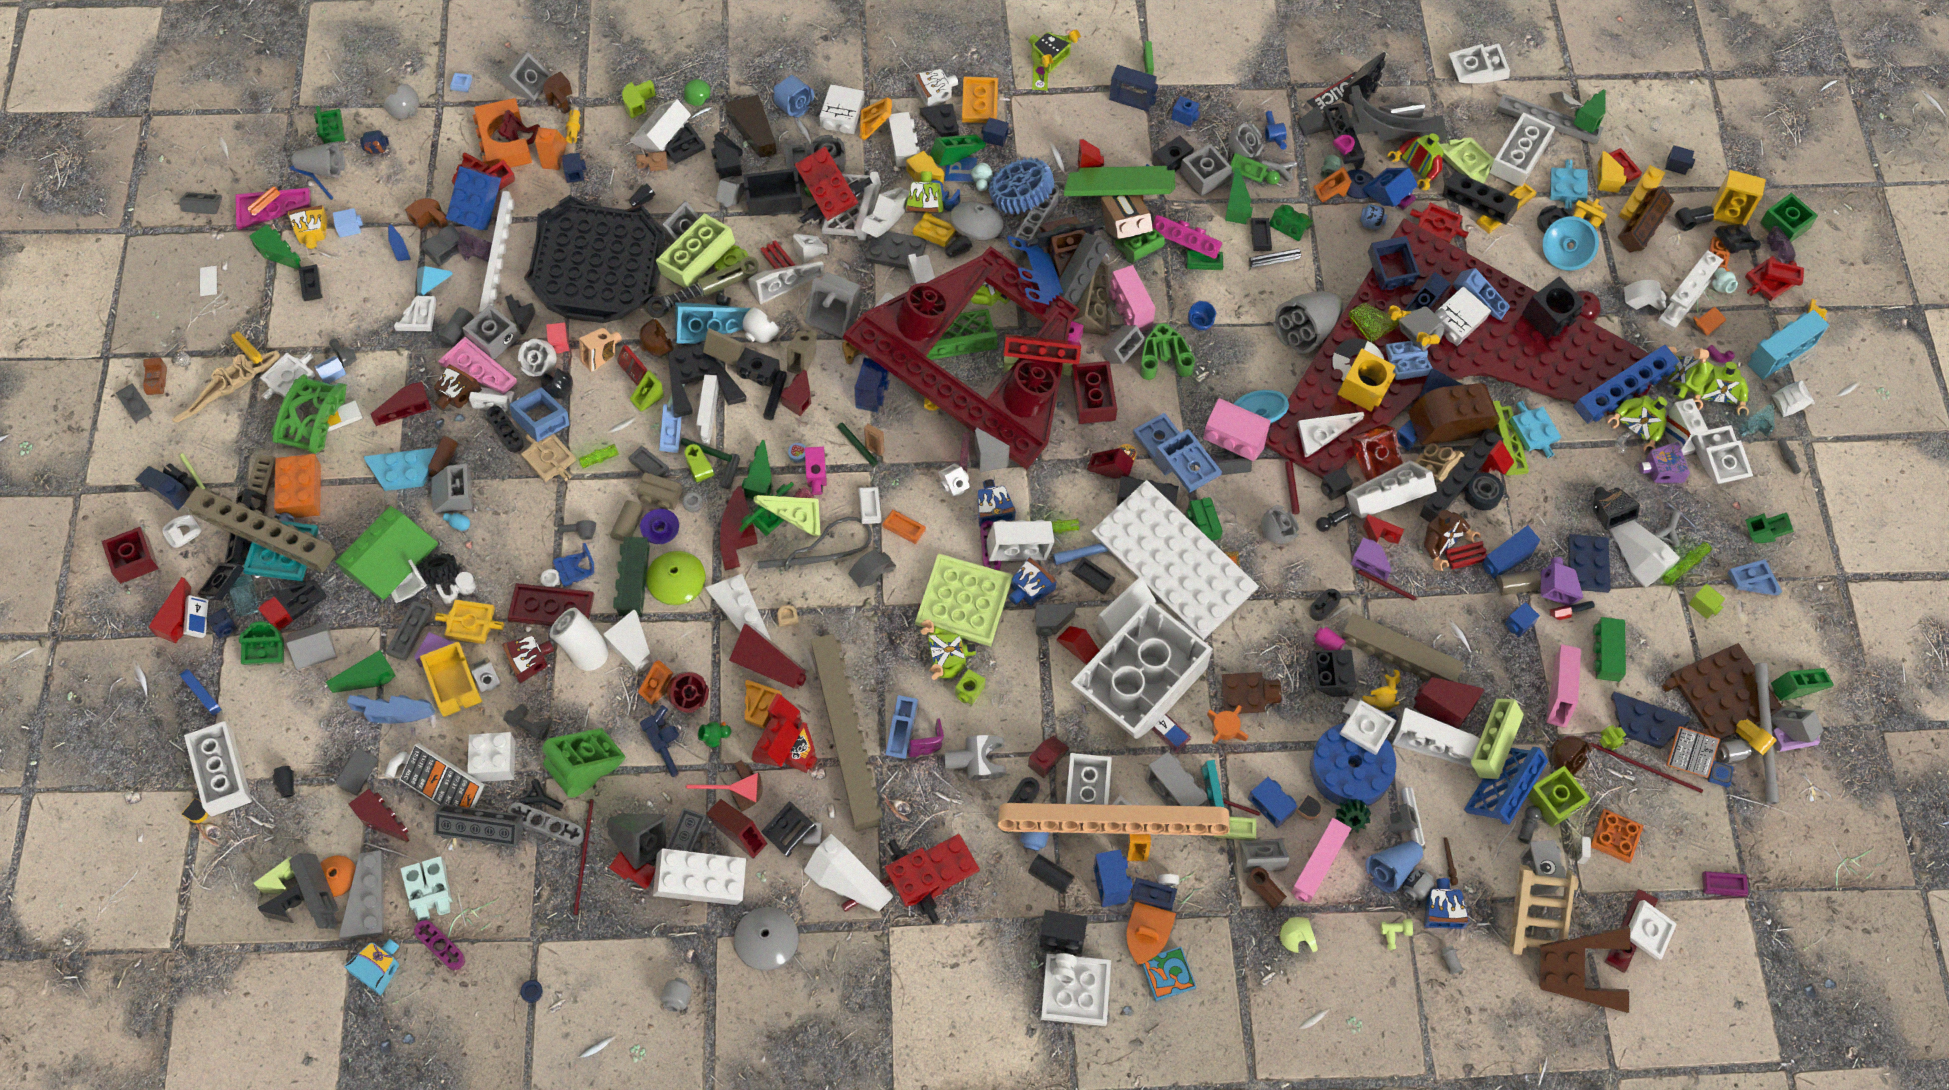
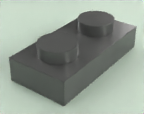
M133 383L116 392V395L135 423L152 414V411Z

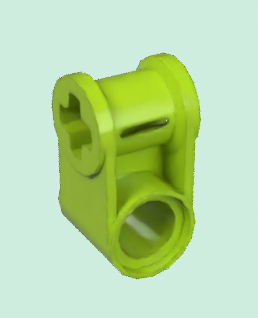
M695 444L687 446L684 453L695 482L699 483L714 476L713 469L701 448Z

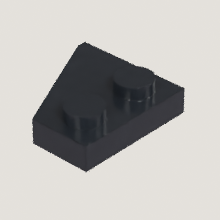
M953 104L920 108V115L928 120V124L936 129L941 137L959 135Z
M315 580L307 581L300 585H290L288 589L279 591L273 589L270 591L293 620L327 597Z

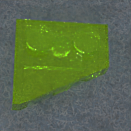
M1365 302L1351 310L1348 314L1370 342L1375 341L1400 325L1398 319L1392 320L1391 315Z

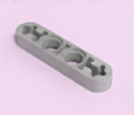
M514 803L508 808V813L514 814V811L518 812L521 809L522 814L527 816L526 819L523 816V827L573 846L581 844L584 840V832L577 824L522 803ZM541 816L542 822L539 825L531 824L533 817ZM552 824H561V829L558 832L550 831ZM567 829V831L570 833H575L577 831L579 836L574 837L572 839L570 834L566 833L565 830Z

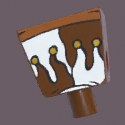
M449 364L434 386L439 396L434 404L440 410H444L448 404L461 408L469 401L471 392L479 393L482 389L474 377Z

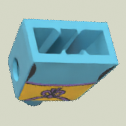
M391 939L382 948L372 942L344 967L349 973L381 996L399 966V963L392 957L399 948V945Z

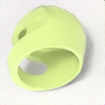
M1292 917L1283 922L1279 929V939L1287 950L1299 953L1298 944L1301 941H1306L1313 952L1318 950L1308 918Z

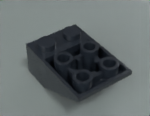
M1385 52L1358 70L1345 87L1342 101L1350 104L1349 95L1352 94V87L1358 85L1362 97L1367 102L1370 100L1371 94L1375 93L1379 87L1378 81L1383 74L1381 70L1386 63L1384 60Z

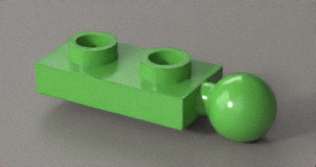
M1235 153L1230 164L1232 167L1231 171L1235 172V168H1239L1241 175L1262 183L1264 178L1271 185L1277 184L1280 180V175L1277 171L1267 172L1268 165Z

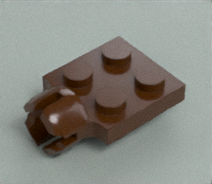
M1262 672L1222 674L1224 711L1234 712L1240 705L1242 709L1239 714L1265 712L1266 705L1281 703L1282 701L1281 682L1278 679L1266 680L1263 678Z

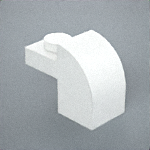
M1641 280L1624 287L1625 302L1636 310L1648 304L1659 311L1666 308V295L1661 290L1660 282Z

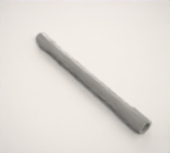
M1756 663L1755 676L1758 687L1761 728L1772 735L1768 664ZM1772 745L1763 755L1766 804L1779 803L1774 747Z

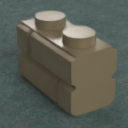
M645 472L636 492L638 499L644 504L653 503L661 509L668 510L669 508L675 510L683 489L679 482Z

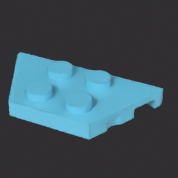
M437 447L364 456V460L384 491L422 487L427 480V475L429 474L428 466Z

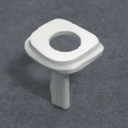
M191 515L175 518L163 528L164 537L174 548L183 546L201 533V528ZM188 526L190 532L183 536L178 527Z

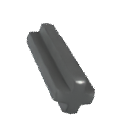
M730 454L732 455V460L726 464L720 482L722 488H731L740 461L738 454Z

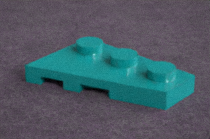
M1208 760L1200 769L1207 799L1209 800L1210 807H1224L1215 760Z

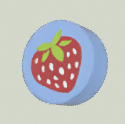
M802 443L792 444L788 449L790 460L796 463L803 462L805 460L806 446Z

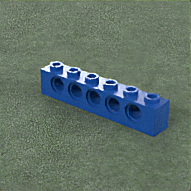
M1663 345L1580 398L1573 408L1587 424L1592 421L1596 423L1605 416L1606 412L1612 413L1619 407L1620 403L1627 399H1632L1634 394L1640 395L1648 388V385L1652 384L1654 386L1662 380V376L1666 375L1668 377L1676 371L1675 367L1680 361L1666 345Z

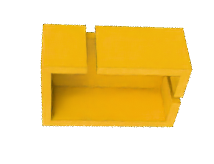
M459 641L420 656L437 706L443 717L461 711V706H464L466 709L482 702Z

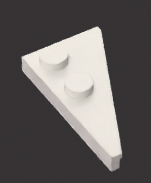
M1364 412L1299 420L1297 425L1305 457L1310 456L1363 420Z

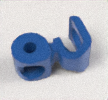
M933 180L932 183H940L944 209L952 211L961 201L960 189H957L952 198L948 199L949 192L943 190L942 182Z

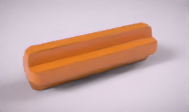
M274 186L247 207L248 211L252 215H256L277 198L280 192Z

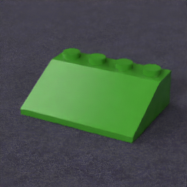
M389 506L335 562L344 575L384 601L413 571L408 560L411 559L417 567L438 545V542L406 515Z

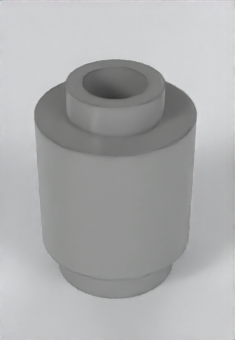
M1738 739L1721 743L1717 753L1721 760L1729 763L1746 759L1747 756L1751 755V747L1748 741Z

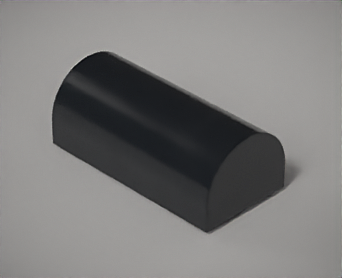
M1041 854L1036 856L1028 870L1029 874L1062 895L1065 894L1075 879L1074 875Z

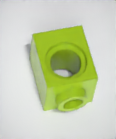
M968 669L955 687L957 699L963 703L973 705L985 688V678ZM967 686H971L974 689L972 691H967L964 688Z

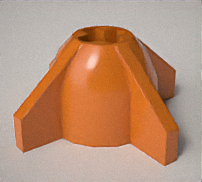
M1239 705L1234 712L1223 711L1219 714L1209 709L1207 716L1213 722V731L1216 735L1212 740L1213 744H1216L1220 739L1230 740L1235 738L1247 741L1249 735L1240 730L1241 721L1238 717L1242 706Z

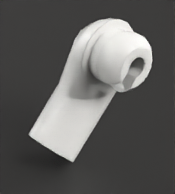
M400 752L391 758L384 776L393 779L398 767L402 763L406 765L410 754Z

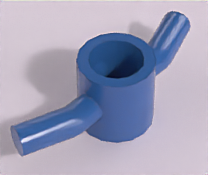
M1272 111L1265 112L1268 125L1265 126L1266 141L1268 143L1276 142L1282 150L1286 149L1287 144L1283 141L1287 137L1285 124H1275Z

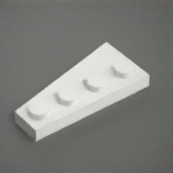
M743 574L705 587L706 592L714 599L717 606L722 609L739 633H741L743 625L746 623L754 626L771 640Z

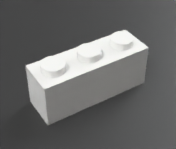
M909 112L891 114L888 117V126L896 167L906 166L907 159L920 153L919 146L916 147L915 145L917 143L916 132L913 133L912 129H915L914 120L910 119Z

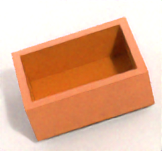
M308 454L276 458L274 509L277 514L288 513L294 518L320 516L321 464L316 455Z

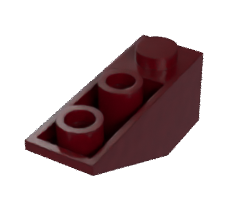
M368 789L348 804L366 827L405 842L410 841L406 836V833L409 831L402 822L396 823L394 818L397 816L390 807L384 808L382 804L385 801L378 792L373 794Z

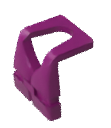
M940 718L937 719L935 726L937 737L909 741V757L924 756L941 749L944 733Z

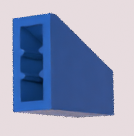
M1529 525L1486 556L1482 565L1485 572L1491 575L1493 579H1496L1497 575H1502L1531 558L1540 539Z

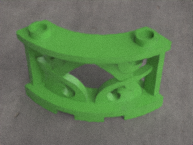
M305 374L295 379L283 400L276 424L272 428L273 442L309 450L308 452L315 454L324 449L330 426L327 421L329 416H334L338 408L345 403L347 384L338 383L337 385L309 379ZM313 400L316 409L319 411L318 414L309 415L301 423L297 416L296 407L306 401ZM315 421L314 426L311 427L309 423ZM287 427H291L290 435H294L298 429L295 439L285 437ZM302 436L308 439L310 443L301 441Z

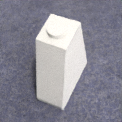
M632 610L604 633L603 636L614 652L638 674L648 669L652 658L637 612Z

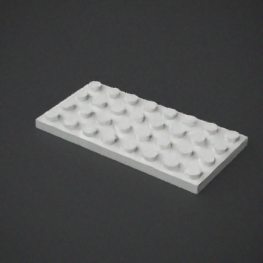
M1148 480L1141 484L1091 531V534L1137 578L1141 577L1149 590L1181 621L1190 626L1202 641L1259 587Z

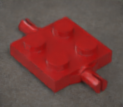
M1431 202L1423 212L1414 208L1410 212L1411 216L1419 219V227L1448 243L1456 235L1466 239L1469 234L1468 231L1459 228L1463 218L1462 215Z
M1774 256L1745 275V278L1753 285V287L1747 290V293L1750 294L1749 296H1753L1759 291L1771 302L1795 286L1765 278L1766 262L1768 260L1779 262ZM1794 260L1788 263L1790 265L1797 266V263H1794Z

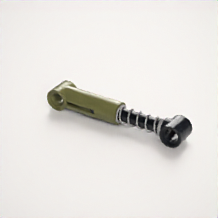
M745 257L736 264L698 279L696 285L693 284L691 287H686L684 290H679V292L672 293L670 296H654L648 301V313L653 318H661L673 306L675 307V302L682 303L689 301L691 298L696 299L698 295L705 297L748 279L758 273V261L754 257ZM750 264L754 267V270L747 271L744 266ZM660 304L662 308L659 311H655L652 309V306Z

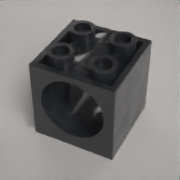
M1559 276L1532 296L1522 314L1548 340L1552 336L1557 337L1565 326L1570 327L1576 322V318L1583 312L1581 309L1585 302ZM1548 305L1557 308L1561 314L1552 311Z

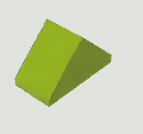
M650 370L646 372L630 397L632 403L640 411L646 410L664 398L662 384Z

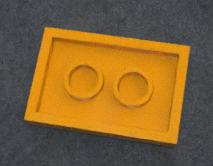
M964 77L962 122L987 123L989 117L997 119L998 78Z

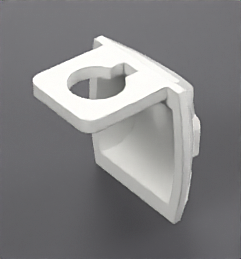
M1802 380L1787 385L1772 395L1783 417L1799 412L1811 403L1812 405L1815 404Z
M411 559L408 561L413 571L391 593L396 603L415 596L416 593L427 586Z

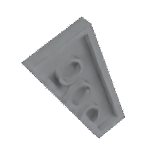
M381 850L359 853L339 934L340 940L384 934L383 853Z

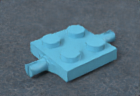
M1569 159L1565 160V168H1551L1550 200L1565 202V209L1569 212L1572 211V203L1578 202V200L1581 202L1587 201L1588 170L1573 169V161L1571 159L1570 161Z
M1523 401L1518 402L1516 406L1521 414L1513 416L1509 421L1527 451L1543 449L1547 458H1551L1554 456V453L1549 445L1558 442L1562 438L1544 407L1528 410Z

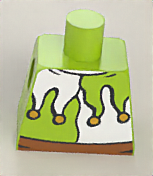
M921 171V182L911 183L906 211L943 213L940 183H932V172Z

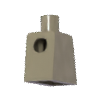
M808 330L807 333L798 331L788 345V372L800 374L803 370L808 371L816 354L817 334L814 331Z

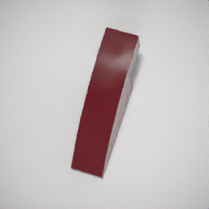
M738 486L732 494L722 518L720 550L725 571L740 567L737 549L758 544L753 523L743 532L739 531V528L743 525L741 523L742 519L750 514L742 486Z

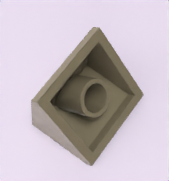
M709 328L703 352L736 367V363L746 346L742 342Z

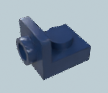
M225 608L206 618L219 639L230 635L237 629Z

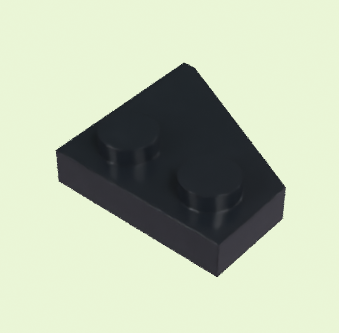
M689 122L685 123V128L682 132L677 133L674 140L666 147V153L674 164L706 149L704 142Z

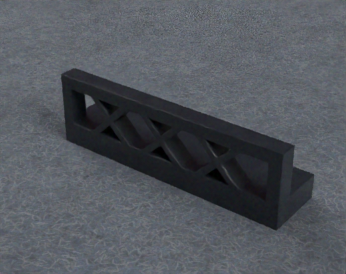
M1344 103L1324 106L1323 111L1334 139L1341 135H1350L1355 141L1352 151L1349 152L1350 157L1347 158V155H1343L1340 152L1344 164L1353 163L1355 169H1361L1364 164L1365 155L1354 128L1350 127V117ZM1335 110L1334 116L1331 115L1329 111Z
M246 488L237 495L236 504L240 502L252 511L259 510L263 514L265 513L266 495ZM252 497L261 500L260 506L256 509L251 503ZM230 532L225 563L236 564L238 562L245 564L246 558L241 557V553L245 548L249 551L251 543L247 539Z

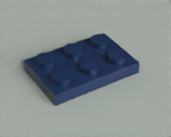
M1569 534L1568 567L1576 571L1581 590L1609 593L1611 590L1609 538Z

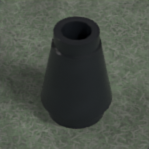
M646 183L641 185L628 201L632 207L652 200L656 194Z
M960 235L944 250L947 256L952 258L970 251V248L973 246L967 236Z
M290 766L275 768L272 776L281 794V798L294 796V771L291 770Z

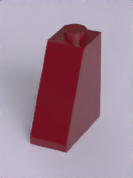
M722 799L706 813L714 826L751 858L754 859L768 844L750 818Z

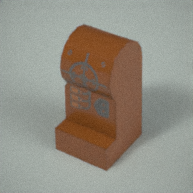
M161 358L144 359L145 379L143 386L146 395L164 394L167 366Z

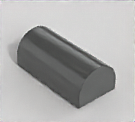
M457 308L438 336L439 341L453 347L460 342L464 336L463 327L474 319L472 313L464 308Z

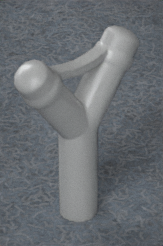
M1262 160L1263 164L1269 166L1268 169L1278 171L1288 181L1293 180L1292 170L1294 167H1297L1296 161L1277 164Z
M1673 511L1668 527L1653 534L1659 539L1671 543L1674 548L1680 547V541L1675 528L1681 513Z

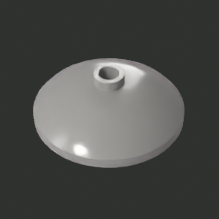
M967 201L956 205L951 211V224L958 232L969 238L978 240L992 239L997 237L1003 229L1001 215L993 207L985 203Z
M761 907L746 914L739 922L734 935V944L740 959L749 967L762 971L774 970L785 965L795 954L799 942L798 929L794 920L783 910L774 907ZM763 932H769L767 937L761 936Z

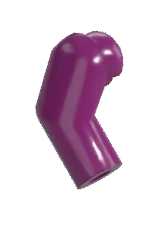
M1713 345L1706 349L1709 352V356L1715 362L1727 363L1732 362V359L1735 358V354L1730 350L1720 353Z

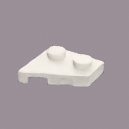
M416 296L411 302V306L404 311V317L401 321L395 323V330L432 331L437 301L435 296Z

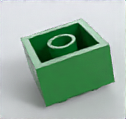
M1791 192L1769 208L1760 223L1787 246L1808 231L1818 215Z

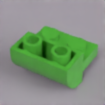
M1153 228V231L1118 239L1115 241V246L1126 255L1127 262L1133 263L1162 248L1165 241L1164 236Z

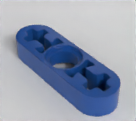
M188 668L179 674L213 717L222 711Z

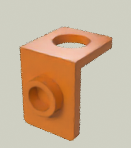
M1713 307L1699 319L1694 316L1693 320L1707 336L1722 325L1726 318L1716 307Z

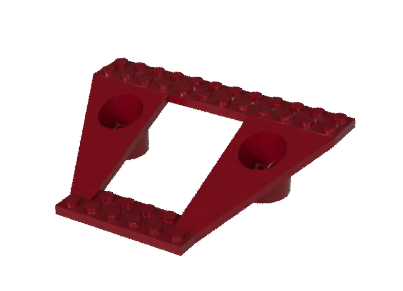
M990 246L981 256L926 283L915 284L907 292L864 312L844 333L842 337L844 340L975 433L976 428H979L1009 445V458L1028 470L1048 445L1063 363L1018 358L986 400L926 356L985 282L1045 324L1035 336L1037 338L1068 341L1071 322L1078 315L1080 309L1061 295H1055L1056 299L1052 298L1053 301H1049V305L1030 300L1026 295L1025 288L1040 291L1038 284L1022 279L1018 268L1021 267ZM1022 271L1024 277L1028 279L1033 278L1027 271ZM1033 291L1029 292V295L1032 298H1040L1037 293Z

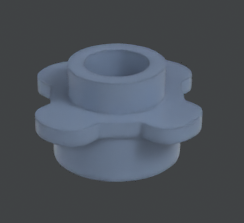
M288 513L275 514L274 516L280 521L297 523L294 521V517Z

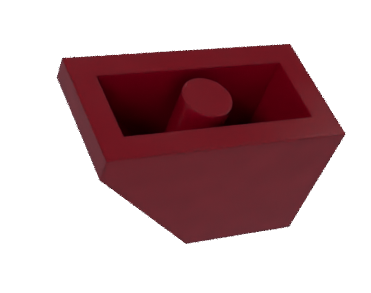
M1121 448L1092 453L1087 470L1118 479L1121 476H1129L1134 460Z
M1052 736L1042 742L1030 755L1028 767L1042 778H1045L1066 754L1069 747L1055 736Z

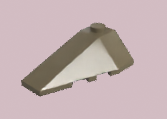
M1102 261L1076 307L1080 311L1072 321L1084 325L1083 332L1107 336L1109 335L1111 314L1108 313L1107 306L1110 304V298L1107 297L1106 288L1109 287L1108 267Z

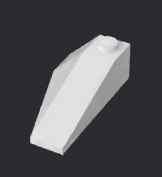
M820 261L756 273L748 278L750 290L759 304L765 303L814 278L824 275V264Z
M832 834L816 848L804 869V873L818 886L835 891L836 894L849 897L857 903L878 912L893 898V895Z

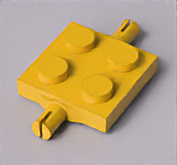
M454 600L449 614L437 612L435 615V621L447 623L444 634L446 639L485 644L491 629L503 630L504 622L493 621L495 607L490 604Z

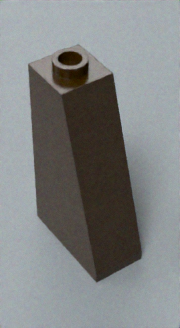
M759 95L726 102L727 117L760 158L777 154L776 142Z

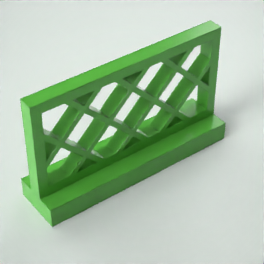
M984 309L960 313L926 357L932 360L997 349V334L994 331L989 310ZM986 316L984 322L976 320L978 317ZM965 319L968 322L963 325L959 323V320ZM972 323L979 326L976 331L969 328ZM954 326L961 329L958 333L951 331ZM983 328L990 331L986 333H980ZM965 331L968 332V333H970V334H972V335L962 336V334H963ZM947 334L954 337L949 339H943Z

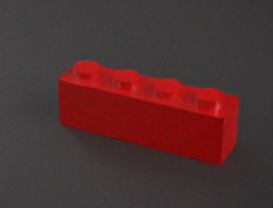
M1005 334L1004 356L1079 365L1081 354L1080 342Z

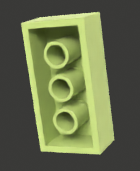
M704 213L656 262L661 275L683 288L691 287L736 242L730 227Z

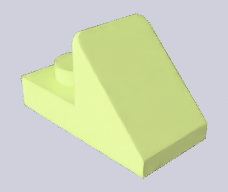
M291 856L254 882L255 886L262 893L282 894L288 890L283 882L295 876L289 862Z

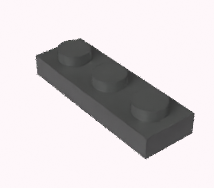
M416 601L412 602L386 650L388 656L403 661L407 660L433 611L430 606Z

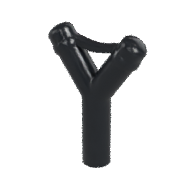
M538 779L531 781V790L525 797L520 799V803L525 805L542 802L558 811H561L564 805L546 796ZM533 789L537 794L536 796H530L533 792Z

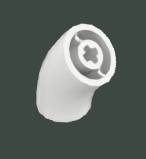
M577 608L568 609L554 622L549 633L550 637L567 653L577 668L591 671L601 667L606 662L608 647L602 635Z

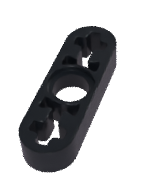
M499 406L490 407L486 413L488 421L506 448L513 453L521 451L524 447L522 437L504 410ZM494 414L499 415V422L497 421L496 417L493 416ZM503 426L510 427V430L508 432H500V429ZM510 437H513L514 441L518 444L514 445L511 443Z

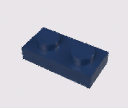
M1136 877L1130 900L1172 911L1177 889Z

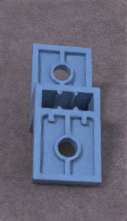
M1165 413L1133 430V435L1163 474L1167 475L1173 471L1189 493L1221 476L1222 471L1191 431L1187 429L1180 433ZM1161 434L1164 436V439L1158 440L1154 436ZM1197 465L1200 469L1193 471L1189 466Z

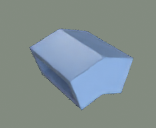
M336 355L314 366L324 383L329 384L346 375Z

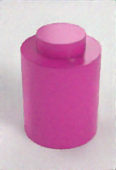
M1327 626L1324 629L1320 627L1314 634L1316 638L1314 642L1324 650H1341L1346 642Z

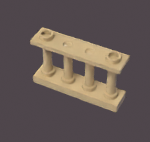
M1519 865L1509 949L1513 954L1522 955L1523 948H1540L1541 944L1555 942L1527 938L1525 927L1537 926L1559 929L1558 941L1568 939L1574 890L1578 889V878H1576L1572 871L1567 870L1566 878L1535 875L1529 866ZM1542 884L1564 887L1563 899L1532 896L1530 894L1531 886ZM1539 905L1562 908L1560 920L1529 917L1527 915L1528 906Z

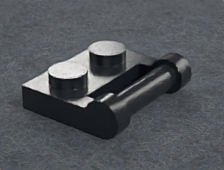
M1743 223L1719 226L1714 231L1731 254L1738 253L1741 250L1750 249L1754 251L1760 249V241L1754 240Z
M789 801L761 832L785 856L789 857L792 854L791 851L817 826ZM802 821L805 825L784 845L782 843L784 839Z

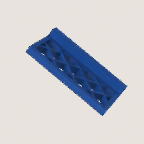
M1532 747L1531 750L1511 748L1509 754L1513 755V757L1505 761L1503 773L1500 774L1499 779L1483 778L1464 808L1465 812L1500 819L1502 824L1510 825L1548 763V759L1539 747ZM1525 758L1523 763L1520 764L1519 760ZM1516 762L1517 766L1506 770L1507 766ZM1515 774L1514 778L1510 780L1509 776ZM1506 778L1507 782L1499 786L1496 785L1497 782ZM1493 785V789L1484 793L1487 787ZM1506 789L1504 794L1500 796L1499 792ZM1496 794L1497 798L1489 802L1486 801L1487 798ZM1483 801V805L1474 808L1477 803ZM1496 805L1493 811L1489 810V808Z

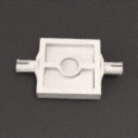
M307 352L299 359L286 353L260 377L261 381L269 387L261 396L266 401L274 394L285 398L295 379H298L303 374L307 375V378L313 379L316 376L315 373L306 366L314 358L313 355Z

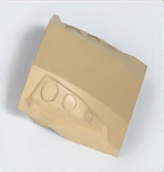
M1431 443L1425 447L1424 453L1418 456L1415 463L1432 471L1434 481L1442 482L1465 455L1461 451H1453L1450 447L1440 448L1437 444Z

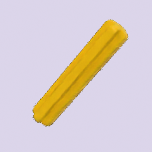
M237 331L231 335L233 341L253 363L258 364L259 361L263 360L261 354L240 332Z

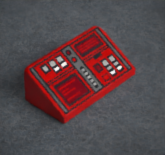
M624 345L617 362L638 386L648 370L631 349Z

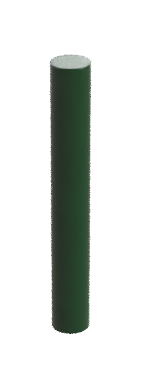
M843 422L840 423L837 428L872 466L877 465L878 461Z
M686 438L681 439L680 444L687 447L695 444L705 454L727 462L732 460V455Z

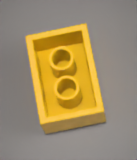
M1729 170L1711 204L1714 210L1713 220L1730 225L1742 223L1746 225L1763 196L1766 179Z

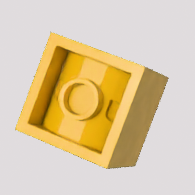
M1361 349L1338 395L1372 411L1374 406L1378 407L1394 379L1396 374L1393 373V370L1396 366ZM1359 376L1373 379L1377 386H1369L1363 383Z

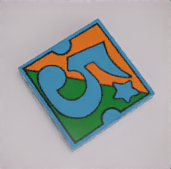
M1182 947L1159 953L1151 960L1142 964L1155 1002L1196 989V984Z

